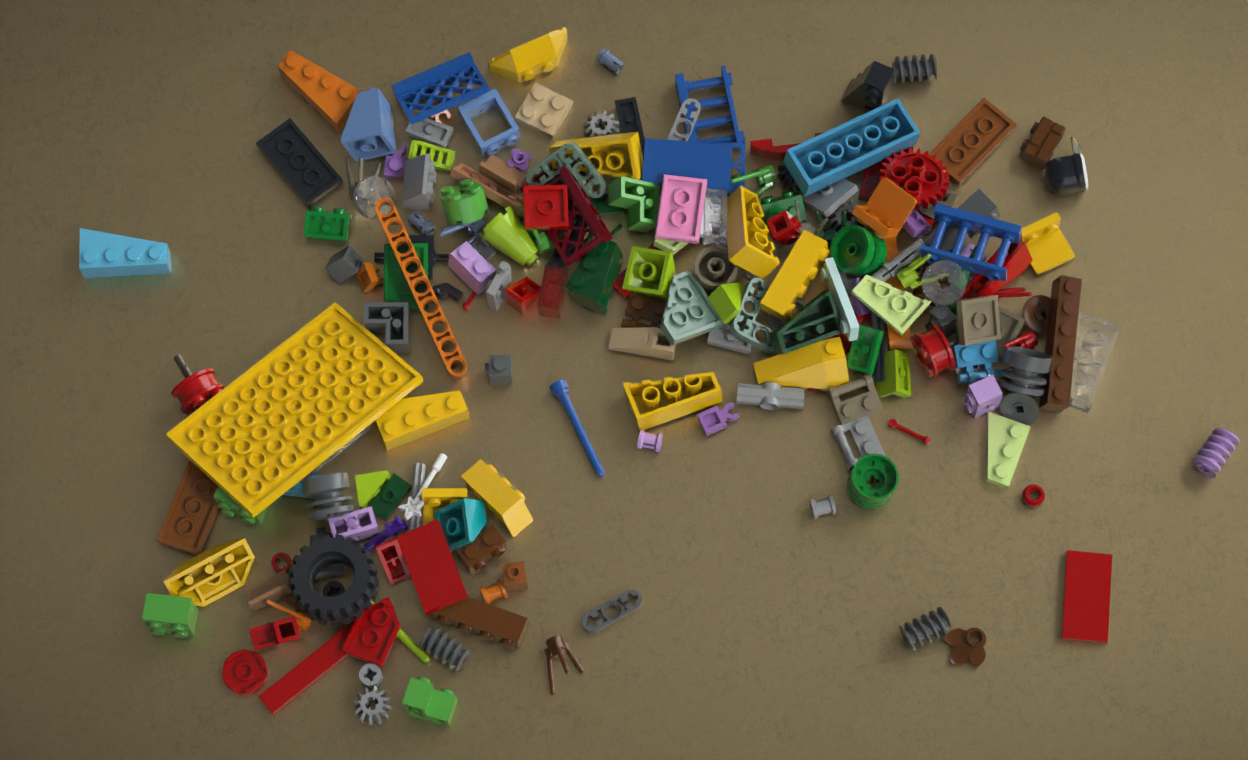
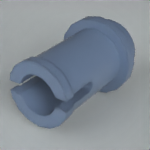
M602 49L596 58L599 60V64L603 63L618 74L620 72L619 69H622L625 63L612 55L609 49Z
M414 211L408 217V222L415 226L421 235H432L436 229L434 223L426 220L418 211Z

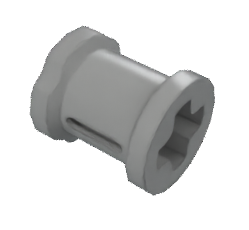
M832 494L828 495L827 498L816 501L810 499L809 502L814 519L828 513L836 514Z

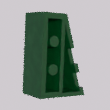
M830 290L819 293L770 333L776 355L786 354L842 333L840 318Z

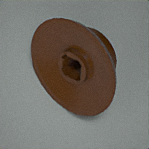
M1044 295L1033 296L1026 301L1023 307V318L1026 319L1025 324L1036 333H1047L1050 297ZM1041 312L1043 319H1039L1036 313Z

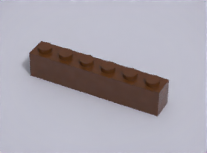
M1060 275L1052 282L1045 354L1052 357L1049 373H1043L1042 376L1047 379V383L1042 385L1045 391L1044 395L1040 396L1039 409L1062 412L1069 407L1082 279Z

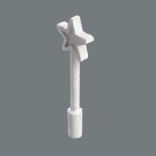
M440 453L431 467L430 474L415 499L413 500L409 496L407 504L399 506L400 511L405 512L404 517L406 520H409L413 515L422 516L419 510L424 505V501L421 500L422 488H428L435 474L440 471L447 459L445 454Z

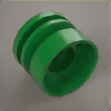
M872 453L863 456L856 462L847 480V490L850 498L855 504L863 508L875 509L882 507L889 501L898 485L899 473L897 467L889 458L882 454ZM868 481H871L872 484H876L874 488H871V485L867 484Z

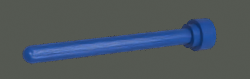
M565 379L556 381L549 388L553 396H556L557 399L560 398L596 475L603 477L605 471L568 397L569 386Z

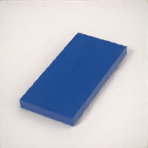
M645 138L642 181L663 183L665 174L707 179V187L729 189L733 145Z

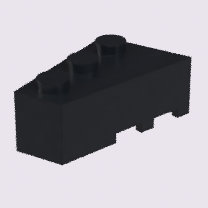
M873 61L864 69L863 73H859L855 79L853 78L850 81L841 102L860 109L864 113L887 104L891 94L894 69Z

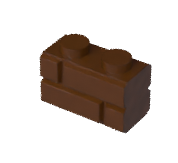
M1042 117L1039 123L1035 121L1030 130L1032 134L1030 140L1025 139L1020 148L1023 151L1021 159L1044 170L1046 163L1050 161L1064 136L1066 128L1046 117Z

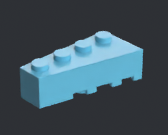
M80 228L79 269L84 278L171 274V252L167 243Z

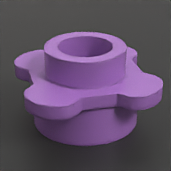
M513 149L511 151V159L507 161L510 168L515 167L520 171H526L528 169V161L531 160L532 155L529 152L524 153L518 149Z

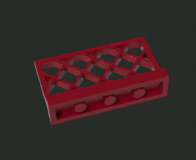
M564 166L559 170L560 175L547 185H559L561 183L567 185V195L568 193L570 195L568 200H573L574 202L572 211H568V215H570L569 228L566 229L564 240L556 238L558 229H553V231L552 229L545 230L564 263L570 266L600 242L604 241L607 243L613 236L586 191L570 170ZM576 216L583 217L581 227L573 226ZM572 230L580 231L577 242L569 241ZM585 232H591L595 238L588 243H583ZM568 245L576 246L575 252L568 257L566 255Z

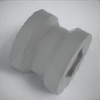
M372 663L366 664L359 671V679L362 686L367 687L369 690H372L373 686H377V688L381 686L383 675L377 665Z

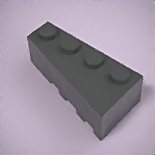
M980 189L957 208L994 219L1000 217L997 206ZM953 225L946 226L939 250L951 253L960 229L959 227ZM936 229L923 240L926 246L930 247ZM968 231L962 250L980 233ZM926 262L928 265H932L940 269L946 266L940 263L933 264Z

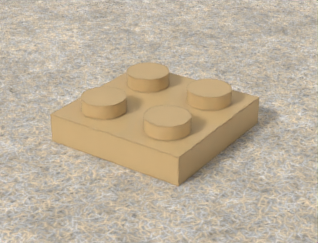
M535 83L517 112L515 121L553 139L572 107L573 100Z

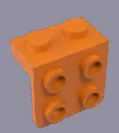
M882 178L866 206H855L852 214L857 217V221L860 224L874 229L873 233L883 239L886 237H896L915 207L917 200L888 178Z

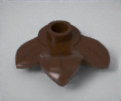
M956 628L948 632V635H945L943 638L947 644L953 647L950 654L952 665H962L970 661L977 668L984 662L986 657L984 650L986 635L981 629L970 628L966 631ZM976 636L979 642L973 643L970 638Z

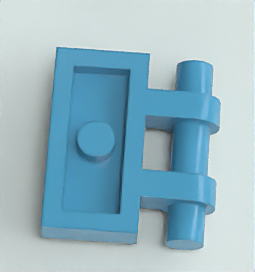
M996 340L951 347L955 360V369L963 368L964 374H958L957 376L959 383L973 384L991 375L994 378L1002 377L1001 369H993L991 363L999 362ZM982 365L983 371L974 372L973 366Z

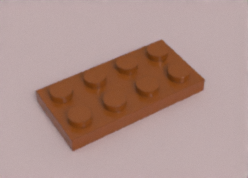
M983 98L928 156L937 155L936 161H943L942 167L947 166V173L950 174L949 178L960 186L1016 128L1017 124L987 99Z
M189 460L158 535L157 542L197 556L203 550L219 510L214 499L218 485L191 460Z

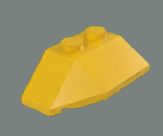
M564 27L508 50L496 58L488 60L489 72L512 81L521 82L523 80H531L539 73L553 70L558 65L568 40L566 28Z
M244 537L221 542L180 564L163 582L171 596L192 598L196 606L205 607L244 585L255 556Z

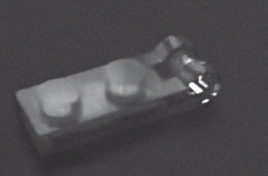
M706 188L703 244L717 243L719 246L725 247L727 241V191ZM712 231H719V235L712 234Z

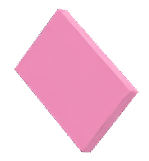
M664 174L655 239L699 244L707 179Z

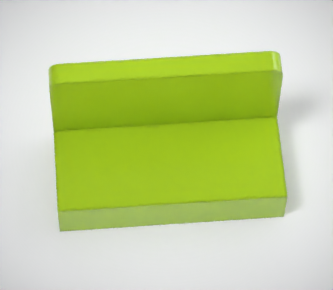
M896 349L885 352V380L876 382V391L879 398L892 394L902 398L911 396L910 354Z

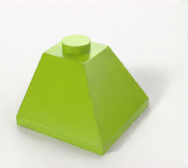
M632 246L622 289L651 297L667 299L670 281L676 275L673 254L666 251Z

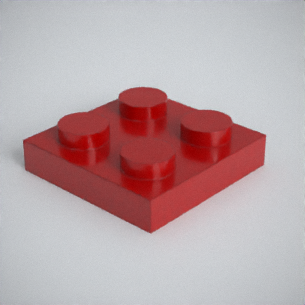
M567 185L523 186L524 230L569 228Z

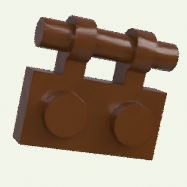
M630 292L625 315L632 317V320L623 319L621 327L660 328L658 325L662 321L666 300ZM643 319L652 322L651 325L640 323L639 320Z

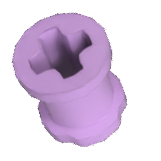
M641 429L637 449L643 447L654 449L659 453L663 433L657 435L647 433Z

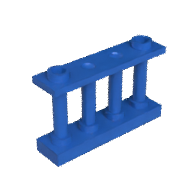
M721 66V77L692 82L685 80L683 73L675 74V86L680 108L683 102L689 99L688 93H691V90L723 85L725 96L697 101L700 103L701 109L727 104L729 115L698 120L688 141L745 143L744 132L739 131L730 86L733 85L731 73H727L726 66ZM691 103L690 106H685L688 109L686 117L681 115L682 118L689 120L691 123L694 119H689L691 112L696 110L694 103ZM683 123L686 134L689 131V126ZM725 124L732 125L733 135L704 140L696 137V132L699 129ZM736 148L737 152H741V148Z
M936 203L934 221H937L938 225L930 247L921 245V258L930 254L931 257L926 261L928 263H940L987 276L993 281L1002 280L1006 282L1007 268L1002 266L1010 243L1020 242L1022 226ZM948 225L960 228L951 253L939 250L946 226ZM968 231H975L981 234L973 258L960 255ZM992 236L1002 239L994 264L981 261L988 239Z

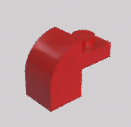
M295 616L249 629L254 651L301 638Z

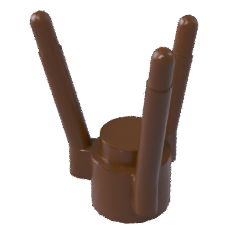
M556 635L547 639V648L544 649L547 657L549 685L552 695L555 694L552 656L555 659H560L562 667L568 675L570 671L564 657L567 652L581 674L584 673L579 661L570 649L569 643L564 641L562 635Z

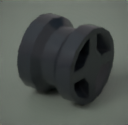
M331 581L324 586L323 596H338L346 590L342 583Z

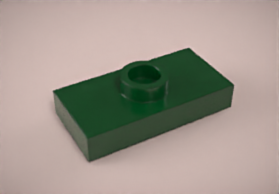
M394 473L368 507L372 506L374 515L386 523L410 492L412 485Z

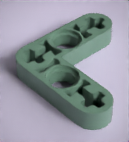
M568 142L533 167L526 176L529 185H544L559 174L560 169L566 166L590 197L599 198L607 189V184L581 148L574 142ZM567 149L574 150L573 157L565 154ZM580 157L581 160L573 165L572 163ZM551 159L556 160L559 164L558 170H551L548 166V161ZM579 165L587 166L589 170L588 175L583 176L579 174ZM542 170L546 172L539 180H533L534 174L537 175ZM593 175L594 178L587 183L585 180ZM593 183L595 185L599 184L601 186L599 188V191L592 190V187L594 186Z
M753 278L745 285L740 312L731 320L730 331L735 337L776 356L773 343L767 345L769 341L772 342L770 333L773 330L755 321L761 307L760 302L767 292V284L761 278ZM755 284H757V285H758L757 289L760 290V291H758L757 293H755V294H754V297H750L751 295H753L754 290H755V288H754L753 286H754ZM745 302H749L752 304V313H748L745 311ZM743 318H747L746 320H744L742 327L745 329L740 331V326L737 324L742 322ZM756 331H761L765 335L764 342L756 339Z

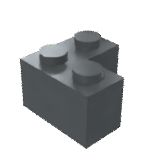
M364 303V327L370 332H385V345L394 353H410L409 303Z

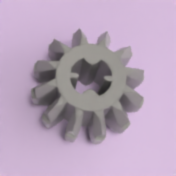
M605 110L600 115L595 111V117L588 115V122L583 123L585 137L619 134L618 120H614L613 114L607 116Z
M373 686L372 692H369L368 688L365 687V695L357 693L356 696L360 701L353 702L354 707L357 708L354 713L356 716H360L359 720L361 723L368 719L369 726L373 725L374 720L380 725L382 724L380 717L389 718L385 711H392V706L388 704L392 701L391 697L385 696L386 691L384 689L378 693L377 686ZM371 702L375 703L376 709L371 710Z

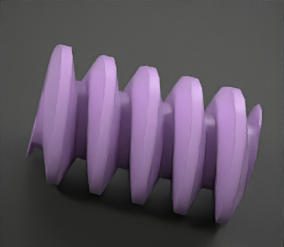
M1215 428L1212 435L1208 437L1207 442L1203 444V449H1200L1198 455L1193 458L1195 467L1205 476L1215 478L1216 474L1213 471L1219 472L1221 470L1218 464L1224 465L1226 463L1224 458L1231 456L1229 451L1235 450L1233 444L1238 445L1240 439L1226 429Z

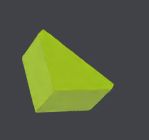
M740 282L720 284L708 297L722 322L726 325L740 312L743 284Z
M384 470L355 475L360 509L367 508L391 478L390 472Z

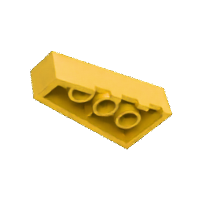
M740 185L724 201L729 261L764 279L780 262L778 257H774V244L771 241L769 242L767 237L769 229L762 220L764 214L758 195Z
M804 229L761 300V310L784 322L788 316L791 317L799 299L804 297L808 286L823 266L824 259L829 257L826 240Z
M459 390L403 398L377 418L375 422L388 451L470 419L466 403Z

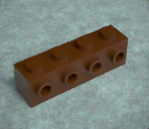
M471 597L433 612L436 622L448 626L452 624L458 626L457 629L461 632L469 634L471 631L479 634L478 637L486 641L494 639L499 641L501 646L509 649L520 647L529 624L527 617Z

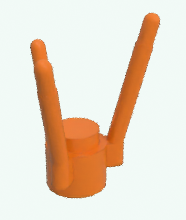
M287 596L281 598L296 609L292 611L273 601L266 600L268 605L291 615V617L295 616L299 632L301 630L307 631L312 620L307 617L305 612L300 610L297 603Z

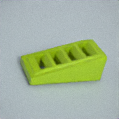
M412 140L408 160L417 157V150L421 151L420 156L429 152L431 162H435L433 161L434 156L439 154L437 162H435V170L452 171L456 151ZM444 155L447 156L446 164H442Z

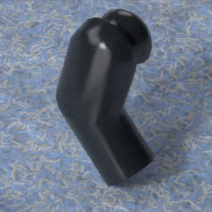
M442 283L432 287L437 299L451 297L459 302L464 294L449 283Z

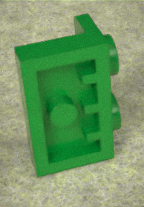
M312 206V209L306 210L304 237L348 241L349 222L352 214L346 213L347 209L334 208L332 212L325 211V207Z
M859 325L858 339L852 342L851 349L847 354V368L873 374L884 331Z

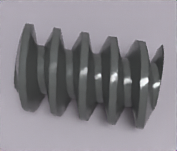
M930 54L928 60L925 55H921L920 61L916 55H913L911 61L908 56H904L903 61H901L899 56H896L894 63L892 61V68L894 69L893 83H896L898 77H900L902 83L905 82L906 77H909L910 82H913L915 76H917L919 82L922 81L923 76H926L927 81H930L931 76L934 75L937 80V63L934 54Z
M942 607L937 608V613L933 610L929 611V617L926 614L921 615V621L918 618H914L912 624L905 622L904 628L899 626L902 637L913 651L916 650V642L921 647L924 646L923 639L932 643L931 635H934L937 639H940V631L946 636L948 635V627H951V624Z
M430 627L422 637L419 648H426L428 654L434 653L433 657L435 659L441 658L443 665L448 663L450 670L456 668L455 672L459 671L468 659L471 648L468 647L463 651V642L456 646L454 645L456 637L448 641V632L441 636V627H438L436 630Z

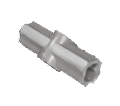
M766 382L761 385L738 383L736 403L760 405L761 408L767 410H776L779 407L803 409L804 389L781 387L780 384Z

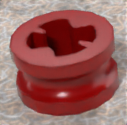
M284 552L275 554L271 560V565L276 573L283 570L289 573V568L293 566L290 556ZM280 559H285L287 566L283 565L284 568H279L278 564H276L277 561L281 562Z

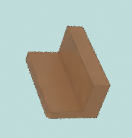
M492 154L485 163L483 161L479 163L481 174L516 194L526 182L527 174L515 167L510 168L506 162Z
M283 570L246 589L245 593L249 599V602H247L249 608L258 611L268 606L266 600L276 602L291 594L288 572Z

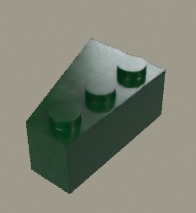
M609 240L606 243L602 241L588 251L564 286L572 301L605 316L608 311L609 298L613 294V284L617 280L623 260V254L616 242Z

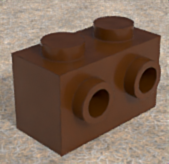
M492 524L478 534L473 542L457 549L456 553L460 562L472 575L483 570L487 563L494 558L501 557L507 550V544Z

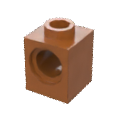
M524 561L501 564L506 593L528 590Z

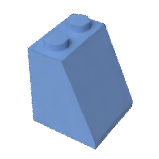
M370 88L357 93L341 136V143L355 162H359L360 158L367 160L396 153L393 108L379 88Z

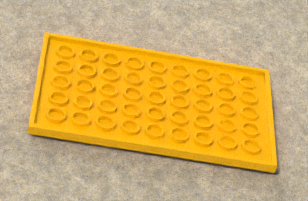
M334 302L166 433V437L254 518L423 382V377Z

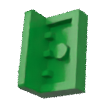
M789 190L781 193L782 196L777 198L773 196L761 198L760 204L764 214L762 220L769 230L770 228L766 220L784 210L792 216H797L799 221L807 220L800 193Z

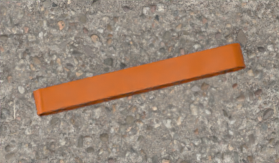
M381 198L375 204L377 217L449 375L454 379H461L467 373L466 361L394 203L389 198ZM384 205H389L391 211L388 214L380 213V208ZM390 226H400L399 232L391 234L388 231ZM402 244L409 246L408 252L404 254L397 251L398 247ZM416 264L418 270L415 273H408L406 271L407 266ZM418 284H425L427 290L424 293L416 292L415 288ZM429 303L436 305V309L432 313L424 311V307ZM442 323L445 325V329L441 333H436L433 330L434 325ZM451 343L454 345V349L450 353H445L442 350L443 345ZM454 363H461L463 369L459 373H454L451 370Z

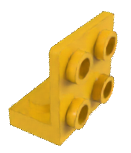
M1058 212L1022 228L1020 241L1026 243L1033 259L1030 265L1036 275L1047 272L1075 257L1059 229L1061 217Z
M422 488V500L424 501L423 525L435 520L434 511L463 498L469 499L467 488Z

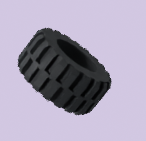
M336 534L335 538H331L330 535H323L322 540L317 541L315 538L310 541V546L306 547L304 545L300 549V556H294L292 560L294 567L291 566L288 573L291 577L288 580L289 587L300 610L305 612L312 621L316 619L322 625L330 622L331 626H339L340 621L348 624L351 623V618L356 616L359 619L363 616L361 611L364 608L369 610L372 606L370 600L376 599V588L379 587L378 572L370 554L367 553L361 543L357 544L355 539L351 537L345 540L343 535ZM339 563L348 565L353 569L354 580L344 593L334 597H324L315 592L313 588L314 580L317 574L326 566Z

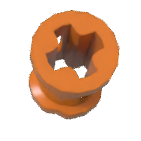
M500 579L495 584L479 588L485 603L490 604L502 597L508 598Z

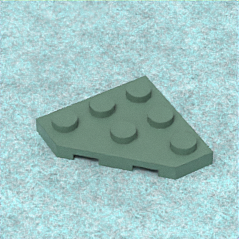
M691 270L674 275L670 281L660 329L671 346L721 328L725 324Z

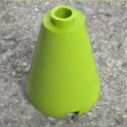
M508 206L505 208L507 212L503 215L499 213L483 229L484 232L480 233L479 236L522 266L525 264L530 266L538 258L536 255L538 249L528 232L524 230V226L514 209Z

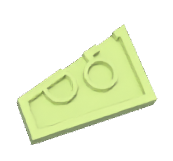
M868 275L851 292L901 336L931 303V301L920 299L907 291L904 292L896 289L890 284Z

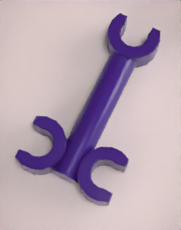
M397 515L391 523H385L386 529L366 544H363L367 553H370L375 546L381 544L391 535L397 537L401 530H407L408 525Z

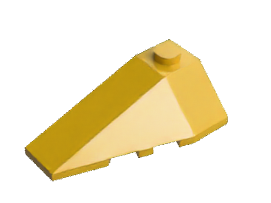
M840 337L822 340L789 353L776 355L753 363L758 385L773 382L780 384L781 387L815 388L828 391L829 387H838L849 383L846 357Z

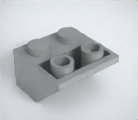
M424 154L405 162L402 194L404 210L430 211V203L434 204L435 191H433V184H436L435 162H431L430 154Z

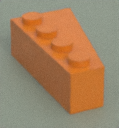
M289 50L278 65L281 78L301 95L312 108L317 110L327 123L329 122L341 134L346 126L357 93L361 92V90Z

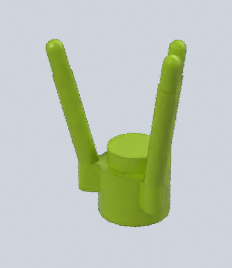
M927 254L923 258L919 255L896 274L904 288L911 286L913 290L920 285L949 277V273L916 281L919 276L915 269L931 257L930 254Z

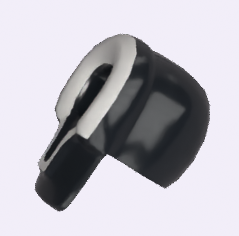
M1071 137L1073 155L1054 158L1046 163L1045 178L1047 185L1054 193L1059 195L1084 192L1089 188L1085 159L1081 154L1080 144L1077 143L1074 137Z

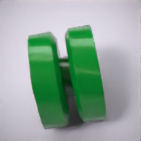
M847 225L842 227L832 239L830 258L833 257L837 269L842 272L860 277L872 276L881 269L882 264L885 262L887 254L885 240L873 233L874 230L865 229L857 225Z

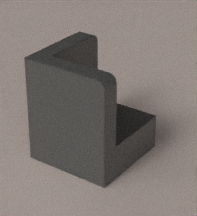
M349 245L334 254L328 261L325 269L338 283H341L358 273L364 260Z

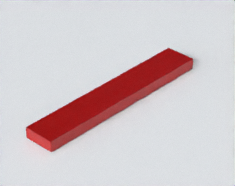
M354 620L258 696L273 715L348 656L341 649Z

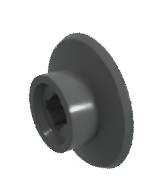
M1010 393L1002 398L999 405L1003 417L1025 425L1033 423L1039 415L1037 403L1027 394Z

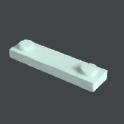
M833 257L824 259L823 268H821V277L823 281H826L841 320L842 333H846L848 341L857 340L859 333L858 321Z

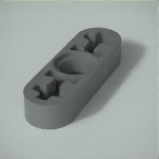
M627 590L585 613L582 617L584 631L589 634H595L638 611L642 606L641 594L636 590ZM629 596H631L633 599L637 598L636 605L633 606L631 603H629L624 606V609L626 611L622 612V607L618 603L619 601H621L623 605L628 602ZM609 606H615L619 611L618 615L608 617L605 613L606 609ZM599 612H602V617L606 622L603 623L601 618L596 621V627H592V625L587 626L589 618L596 620L600 618Z

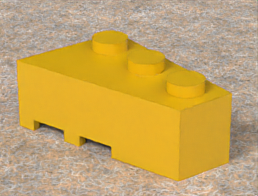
M480 459L462 474L461 478L466 488L477 500L484 501L485 507L487 506L496 515L494 518L498 522L502 521L506 525L508 533L515 537L533 521L524 503L526 498L518 489L514 491L511 488L512 485L506 477L502 476L500 478L497 475L498 471L491 463L487 465Z

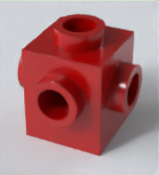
M786 210L766 220L770 228L769 234L771 238L783 246L793 244L802 234L799 229L802 225L798 217L792 216Z

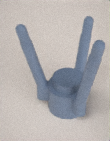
M483 218L469 224H462V221L456 222V225L451 224L441 228L442 232L439 233V236H445L465 227L469 234H474L467 241L471 245L480 237L479 234L483 233L482 230L486 227Z

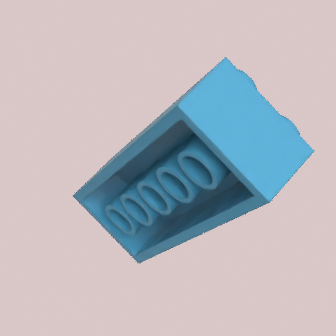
M899 98L788 149L783 162L806 197L886 159V157L892 156L893 152L897 154L900 152V149L905 150L916 145L920 131Z

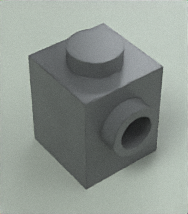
M489 355V363H485V376H489L490 385H512L513 364L511 355Z

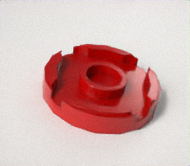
M241 649L233 652L226 658L222 677L225 685L232 692L239 695H250L259 691L264 686L268 678V668L264 658L259 653Z

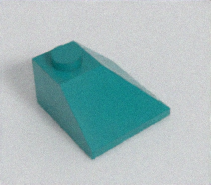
M463 498L434 511L435 520H439L451 551L473 542L487 523L484 501Z

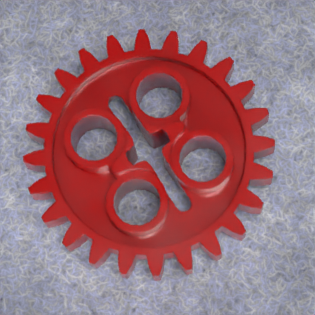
M909 148L908 153H905L904 150L900 149L899 155L893 152L892 158L886 157V162L882 163L879 171V182L882 178H888L917 200L915 205L917 211H919L921 205L925 209H928L929 203L936 206L937 200L942 201L943 195L946 196L947 189L949 188L950 174L947 173V166L942 167V160L936 161L937 155L929 157V151L921 154V150L918 148L916 153H913L912 149Z

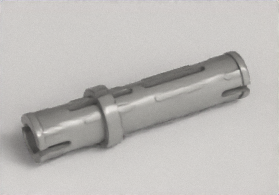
M918 238L890 262L882 264V268L871 277L883 282L887 281L890 277L893 279L899 270L920 255L921 245L926 246L922 239Z

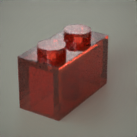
M545 265L537 304L539 316L561 319L566 294L564 286L569 279L566 268Z

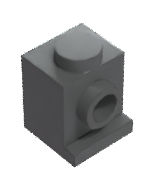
M942 303L929 311V321L925 324V328L930 330V326L936 324L944 336L948 337L956 332L957 318L947 305Z

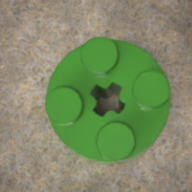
M472 178L464 179L458 185L446 186L440 190V199L449 224L456 225L455 221L469 224L483 218L485 211L489 212L483 186L480 183L473 182Z

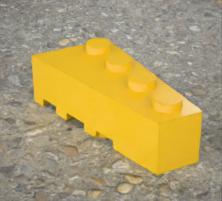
M638 132L556 141L549 147L551 155L568 142L576 143L600 174L612 175V177L618 178L623 176L637 180L643 174V156ZM567 149L565 154L573 157L574 150ZM580 157L577 160H575L572 164L575 165L578 161H580ZM551 159L553 169H558V162ZM586 165L578 166V172H589Z
M714 372L685 375L683 378L674 379L673 377H666L664 380L658 381L642 380V383H622L625 398L639 432L641 429L646 430L723 402L722 390Z

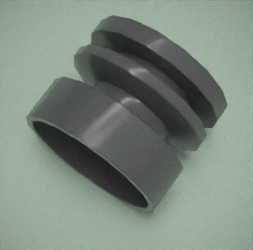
M1008 346L1004 363L1011 366L1012 369H1002L1001 374L1005 377L999 379L998 385L1012 392L1034 396L1044 395L1045 388L1041 385H1046L1047 379L1038 375V373H1049L1052 357L1033 349Z
M347 473L329 474L301 481L304 497L315 498V501L306 504V509H317V511L307 514L308 520L325 521L330 518L342 517L354 511V505L343 506V503L352 500V496H341L342 491L350 488Z

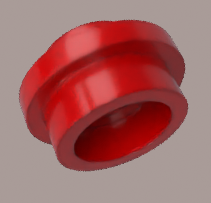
M1028 485L1023 490L1022 499L1028 506L1037 507L1043 503L1045 493L1038 485ZM1029 494H1036L1037 499H1031Z

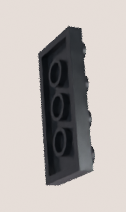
M291 118L256 142L260 151L308 207L343 183L340 175Z

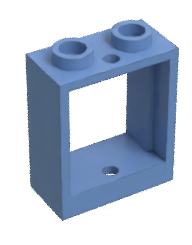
M496 88L457 107L458 115L482 157L494 155L500 148L506 145L511 146L521 138L520 129ZM497 106L510 129L483 142L471 119Z

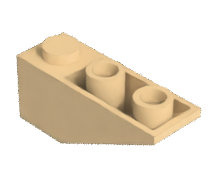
M657 327L612 328L608 349L673 361L677 344L671 346L662 330Z

